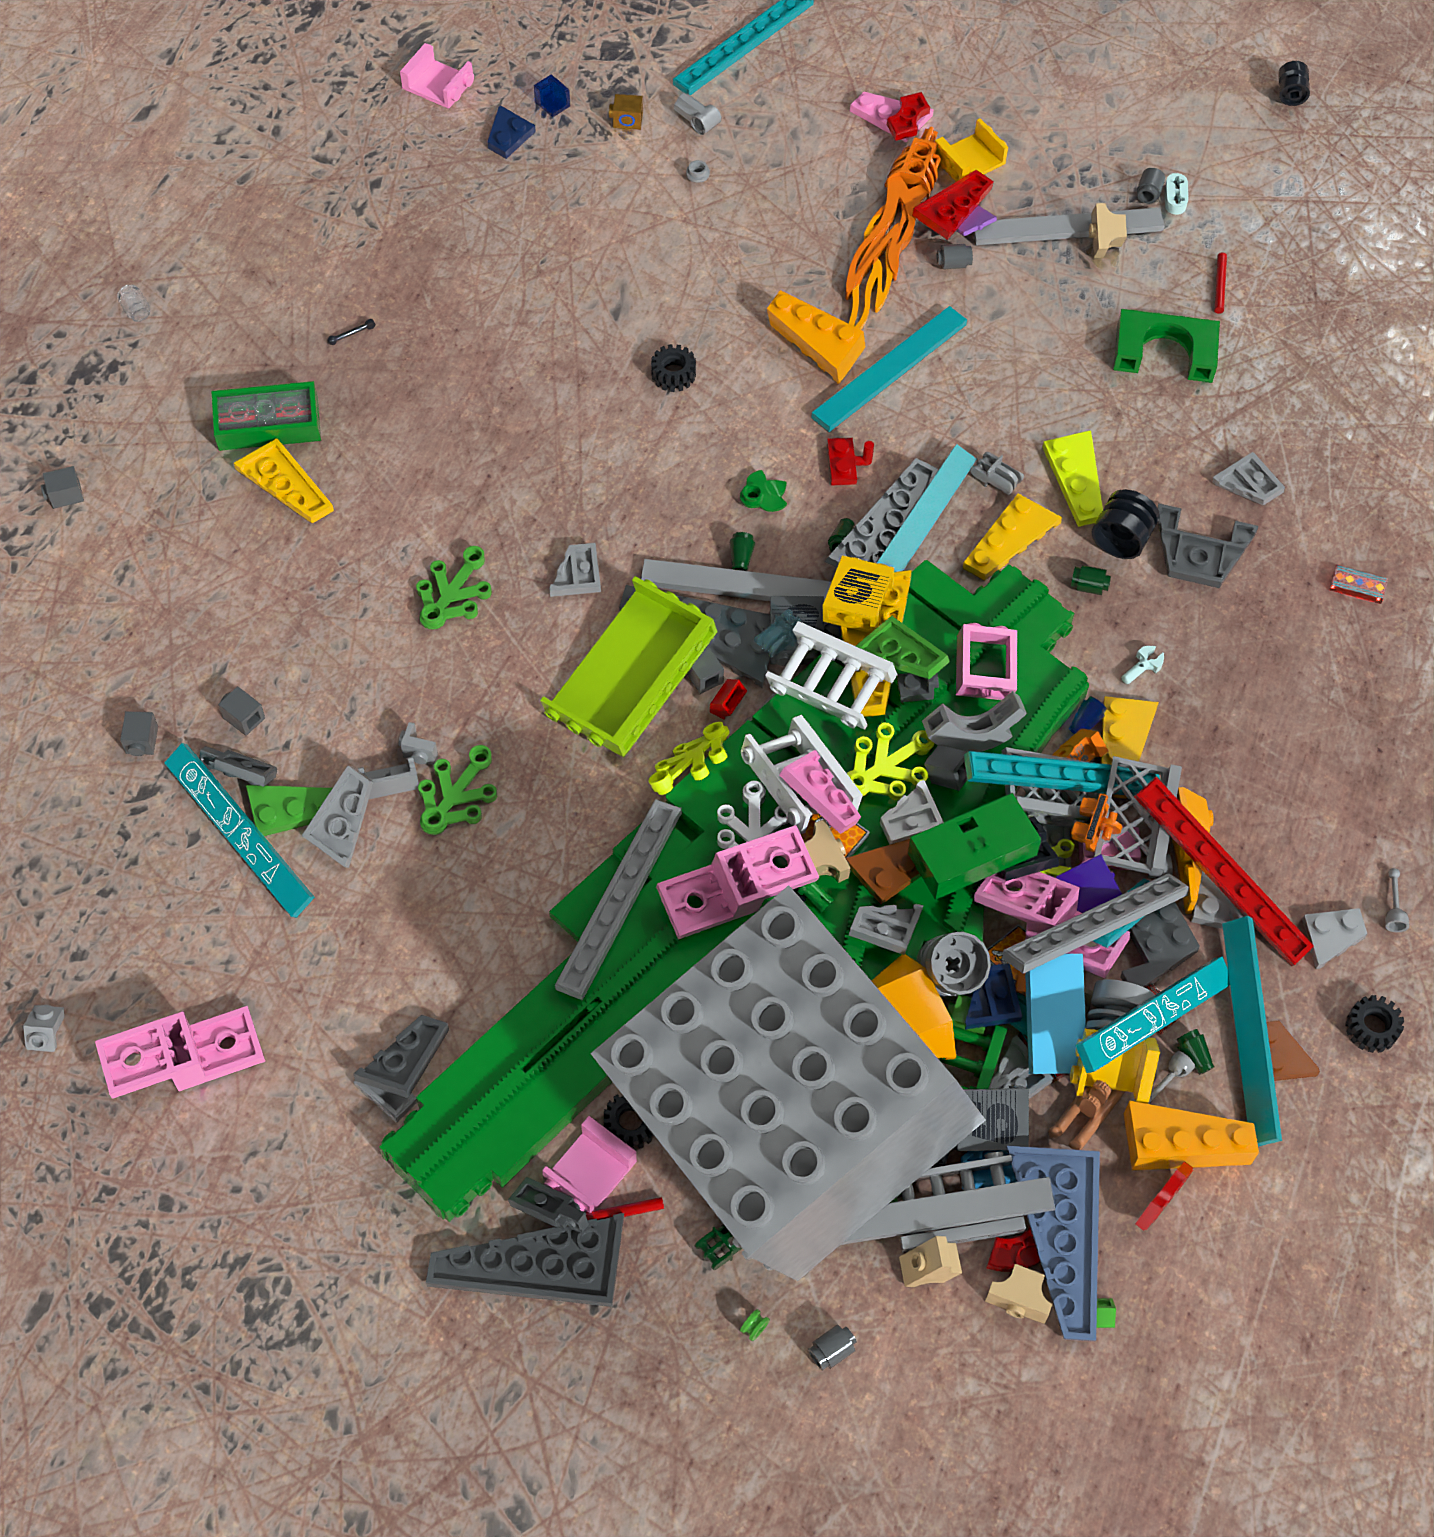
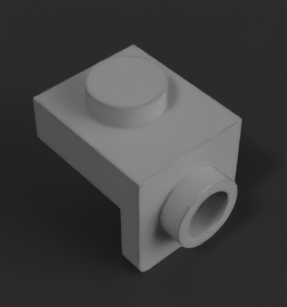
M409 722L406 731H401L398 745L402 749L403 758L413 757L415 763L434 765L438 758L436 742L417 738L415 723Z
M34 1005L23 1025L27 1050L54 1052L56 1050V1032L65 1017L64 1007Z

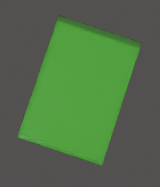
M1097 1298L1096 1328H1115L1116 1306L1113 1298Z

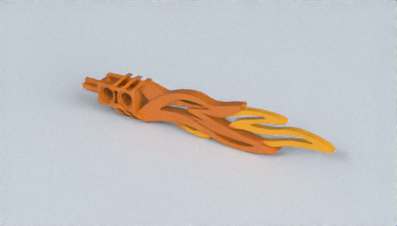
M934 127L925 128L921 139L914 137L911 147H904L901 155L894 160L884 184L886 187V203L869 222L864 232V241L857 249L850 264L845 299L848 300L852 296V313L849 324L862 330L868 319L871 292L876 281L875 313L879 312L883 307L889 294L892 280H897L899 256L910 243L914 233L916 218L912 216L913 208L929 199L934 183L938 178L937 168L941 157L935 154L937 143L934 142L938 132L934 131ZM899 205L902 212L900 223L895 224L889 231L896 215L897 206ZM907 224V228H906V230H905V233H904L903 237H902L901 240H900L901 232H902L904 226ZM886 251V285L884 292H882V264L879 258ZM873 266L865 290L864 312L855 326L859 307V286Z

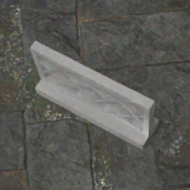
M1008 747L1002 750V754L1086 762ZM1005 785L1006 795L1014 794L1028 818L1035 816L1039 823L1073 828L1076 821L1090 824L1092 818L1082 816L1079 813L1082 798L1087 794L1090 798L1098 799L1099 795L1102 794L1081 792L1078 795L1075 791L1064 790L1073 800L1071 804H1066L1059 796L1063 790L1057 789L1055 791L1054 789L1043 788L1050 796L1046 801L1036 792L1037 787L1021 786L1027 793L1023 797L1015 795V785Z
M1113 756L1106 795H1108L1107 804L1109 808H1112V812L1118 814V818L1125 827L1122 828L1120 834H1111L1109 841L1101 838L1103 831H1101L1094 857L1101 854L1103 845L1112 841L1120 853L1114 857L1102 855L1107 865L1148 873V877L1154 879L1161 877L1165 866L1170 835L1154 818L1153 822L1150 820L1152 816L1149 813H1145L1126 786L1138 780L1144 788L1147 782L1143 776L1148 773L1161 775L1160 781L1177 798L1181 766L1171 764L1167 768ZM1117 766L1129 768L1134 776L1122 782L1116 774ZM1122 790L1129 802L1118 808L1111 798L1114 793ZM1133 805L1141 817L1129 823L1122 814V811ZM1145 821L1151 829V834L1141 839L1133 827ZM1129 831L1137 843L1124 849L1117 837ZM1140 847L1147 856L1146 863L1134 862L1128 853Z

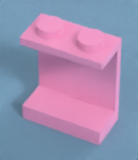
M424 43L400 71L402 89L448 109L455 101L460 99L461 94L474 81L471 62L467 61L460 71L440 63L434 59L433 46Z
M588 1116L581 1125L582 1134L552 1169L546 1166L542 1172L545 1181L544 1185L573 1197L574 1202L580 1206L581 1211L591 1213L599 1208L637 1162V1157L634 1149Z

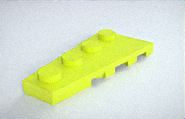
M1091 430L1043 441L1042 448L1077 526L1096 523L1103 511Z

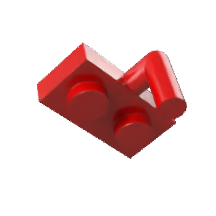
M853 437L827 438L831 486L857 485L856 466H868L872 463L874 443L872 441L864 443L863 456H855Z

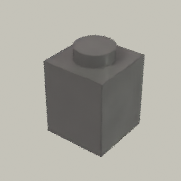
M74 466L43 473L45 484L41 485L44 499H50L53 509L84 502L81 484Z
M707 645L687 672V676L698 692L702 694L724 683V668Z
M238 686L232 692L225 694L218 704L223 719L245 736L265 719L262 705Z
M125 711L120 741L126 754L133 756L154 755L158 724L153 712Z
M938 745L924 763L931 784L960 791L967 781L964 754L967 752Z

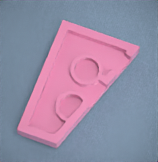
M863 92L850 105V112L891 134L887 126V119L895 115L901 106L899 100ZM930 109V114L918 120L916 123L918 131L933 116L934 109ZM912 137L901 140L907 143Z
M814 750L784 767L779 776L787 782L790 788L794 789L807 801L808 805L815 809L832 828L841 834L856 825L861 816L845 792L835 787L831 781L834 776L829 769L822 768L818 762L820 755Z

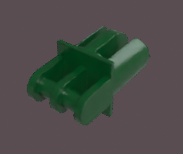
M724 1224L717 1229L713 1227L711 1232L698 1240L694 1245L696 1249L703 1251V1258L705 1260H710L713 1270L718 1269L729 1260L732 1261L733 1255L742 1249L734 1245V1236ZM714 1239V1241L717 1244H715L713 1247H710L708 1242ZM722 1250L725 1254L719 1258L716 1253Z

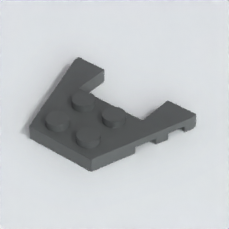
M1158 504L1157 507L1160 514L1158 526L1168 577L1220 588L1258 530L1257 525L1235 521L1230 542L1177 530L1181 508Z
M1175 902L1147 914L1128 930L1145 964L1123 970L1120 978L1122 981L1145 988L1156 983L1163 974L1169 970H1174L1198 952L1200 945Z

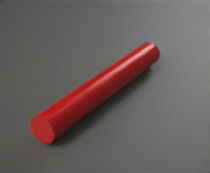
M1224 252L1217 255L1214 312L1217 314L1223 313L1225 306L1227 254Z
M662 1197L585 1213L587 1220L611 1218L613 1215L624 1213V1217L664 1209Z

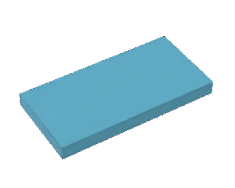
M1064 954L1025 973L1029 1074L1070 1073L1072 1066H1077L1078 1057H1076L1075 1045L1078 1039L1083 1038L1084 1029L1086 1028L1083 954Z

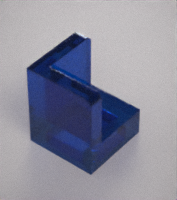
M552 74L534 85L535 103L551 117H555L570 107L569 89Z

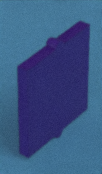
M1102 854L1056 876L1059 880L1079 887L1077 911L1081 913L1123 895L1114 879L1115 873L1110 872Z

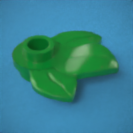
M762 470L753 472L748 476L746 486L740 492V501L748 508L760 507L768 512L780 511L787 506L786 501L781 498L785 493L787 482L766 480Z

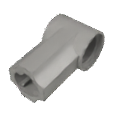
M682 93L674 104V110L688 119L693 129L700 135H704L721 122V114L715 106L711 104L704 106L689 94Z

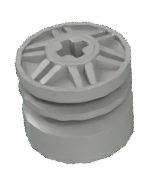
M966 932L949 933L930 939L919 950L916 962L926 968L927 974L933 981L939 995L943 997L968 994L979 989L987 980L991 967L990 955L984 943L975 935ZM947 960H950V970L947 971L945 967L948 965Z
M1098 980L1094 985L1091 1003L1098 1009H1092L1088 1012L1087 1017L1090 1021L1086 1023V1029L1100 1030L1155 994L1142 986L1126 981Z

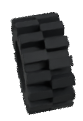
M672 344L668 345V349L664 346L660 347V352L656 350L651 358L653 382L656 381L657 387L662 385V390L666 391L667 388H670V392H675V388L683 391V386L689 388L690 382L693 383L696 377V358H694L693 352H689L687 347L681 350V345L678 344L676 348H673ZM669 365H678L681 366L683 369L679 371H668L665 369V367Z
M1371 995L1369 999L1365 996L1360 1002L1357 1001L1347 1016L1348 1019L1345 1026H1348L1346 1030L1347 1035L1353 1034L1351 1039L1353 1044L1357 1041L1361 1043L1358 1048L1363 1050L1365 1046H1368V1052L1371 1053L1377 1048L1378 1053H1380L1385 1048L1387 1050L1390 1049L1398 1040L1404 1029V1026H1402L1404 1017H1399L1401 1014L1400 1008L1393 1009L1395 1003L1392 1000L1389 1004H1386V997L1381 996L1377 1000L1376 995ZM1368 1015L1380 1018L1385 1024V1031L1381 1033L1371 1031L1365 1025L1364 1018Z
M618 1094L613 1096L614 1101L611 1102L609 1100L607 1110L604 1109V1127L632 1149L636 1145H638L639 1149L643 1148L644 1142L649 1144L652 1141V1135H655L644 1121L635 1130L624 1129L619 1123L621 1115L627 1111L635 1110L624 1096L619 1097Z

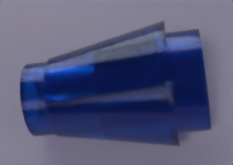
M1089 696L1087 700L1082 701L1071 725L1068 727L1073 734L1082 728L1090 730L1105 717L1104 713L1107 708L1099 700Z

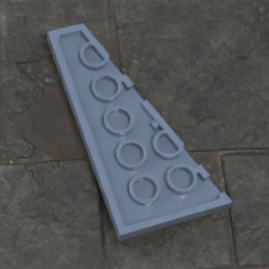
M1007 1146L1008 1155L1012 1157L1011 1165L1016 1182L1049 1177L1051 1180L1055 1210L1029 1214L1027 1219L1063 1339L1095 1342L1097 1325L1100 1151Z

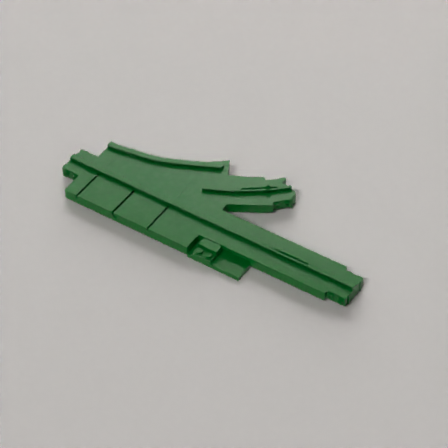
M924 560L911 574L903 624L948 655L949 663L937 672L939 687L934 688V699L901 703L896 676L890 686L885 715L864 717L867 723V727L864 730L858 726L851 728L842 723L840 718L788 694L784 696L776 694L752 716L751 721L747 720L722 743V747L727 754V758L723 762L713 764L709 756L705 759V764L709 770L707 777L701 780H694L690 772L666 794V803L681 808V815L583 1000L557 991L555 988V984L571 956L569 955L416 1097L419 1110L412 1111L405 1118L404 1125L396 1132H389L383 1138L382 1145L379 1146L382 1157L394 1165L396 1173L434 1209L438 1217L440 1216L443 1220L446 1219L450 1222L455 1216L457 1218L461 1217L470 1207L469 1203L477 1195H484L492 1186L493 1180L501 1187L505 1186L612 1083V1080L591 1053L756 913L754 912L678 939L656 888L660 882L711 865L715 854L726 850L720 848L717 843V836L721 830H731L735 835V842L737 844L746 843L742 837L728 825L720 823L717 818L718 808L722 805H730L734 808L735 816L749 827V805L743 800V788L750 781L762 782L750 765L746 764L742 759L741 749L745 735L751 734L758 745L788 735L792 718L802 715L846 773L854 769L856 756L854 745L857 739L863 736L868 737L872 741V749L866 756V771L874 766L878 742L876 731L880 724L889 723L894 728V735L889 741L888 757L909 744L916 732L925 731L922 720L941 704H944L958 715L971 717L989 711L1001 701L956 695L957 635L963 624L978 623L985 627L1004 626L1011 630H1017V691L1015 693L1020 696L1027 713L1019 722L1009 728L1013 737L1001 745L981 752L1002 754V750L1008 747L1042 753L1052 736L1085 701L1089 688L1088 677L1084 672L1073 666L1070 669L1050 654L1057 643L1056 641L1061 637L1066 638L1072 631V621L1075 613L1065 609L1062 603L1048 594L1049 589L1045 584L1036 579H1033L1032 582L1022 574V571L1015 566L1012 567L1010 564L1002 571L997 570L985 587H978L974 594H972L930 561ZM970 641V675L1006 679V645ZM822 654L791 682L803 687ZM835 659V661L831 660L813 692L827 697L845 667L844 662ZM895 669L896 672H897V674L907 673V672H904V671ZM850 680L837 703L851 708L854 703ZM881 730V733L883 735H889V732L887 730ZM919 738L922 743H928L925 738ZM859 743L861 749H868L866 744ZM934 743L928 754L918 755L915 753L896 765V767L913 770L915 767L926 769L924 763L938 745ZM791 745L766 755L773 765H776L801 754L796 747ZM920 773L914 774L917 779H923ZM879 776L873 780L889 785L893 781H901L906 786L904 794L906 796L916 788V785L909 781ZM929 776L925 781L943 822L1006 796L1004 784L966 781L960 791L931 784ZM853 780L856 785H862V782L860 780ZM1015 786V795H1017L1020 786ZM898 787L892 788L895 793H901ZM767 789L765 801L760 805V828L775 816V809L779 806ZM750 790L753 793L758 792V790ZM872 792L862 796L858 808L861 818L857 823L869 831V836L852 856L889 845L881 827L880 819L889 809L896 807L899 800ZM799 794L796 795L804 806L808 805L807 801ZM725 812V813H722L721 815L724 816V817H728V816H730L731 814ZM785 813L778 814L781 817H786ZM790 823L782 825L775 832L792 827L794 825H791ZM641 824L612 849L613 854L549 911L550 918L577 942L581 938ZM723 837L721 840L727 842L731 839L729 837ZM850 870L849 878L839 883L832 876H819L816 881L817 884L834 899L822 913L819 912L808 898L804 902L871 981L902 954L849 936L850 928L859 907L874 906L881 908L883 906L896 905L897 909H913L915 904L922 905L921 915L905 952L907 956L915 961L917 960L919 950L925 942L936 936L966 932L975 935L983 942L984 905L975 902L974 897L975 892L984 879L935 900L923 878L920 877L881 905ZM698 896L687 898V903L692 908H700L703 905L702 900ZM775 896L764 899L760 909L763 906H765L770 900H772Z

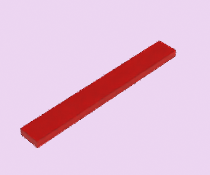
M1157 776L1134 796L1244 916L1253 918L1254 927L1290 966L1296 965L1314 947Z

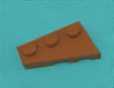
M910 839L846 858L851 872L881 905L921 877L908 855Z

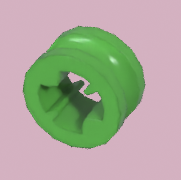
M756 1309L747 1318L740 1329L741 1333L749 1334L751 1341L756 1340L770 1322L768 1317L763 1318L760 1315L761 1311L759 1309Z

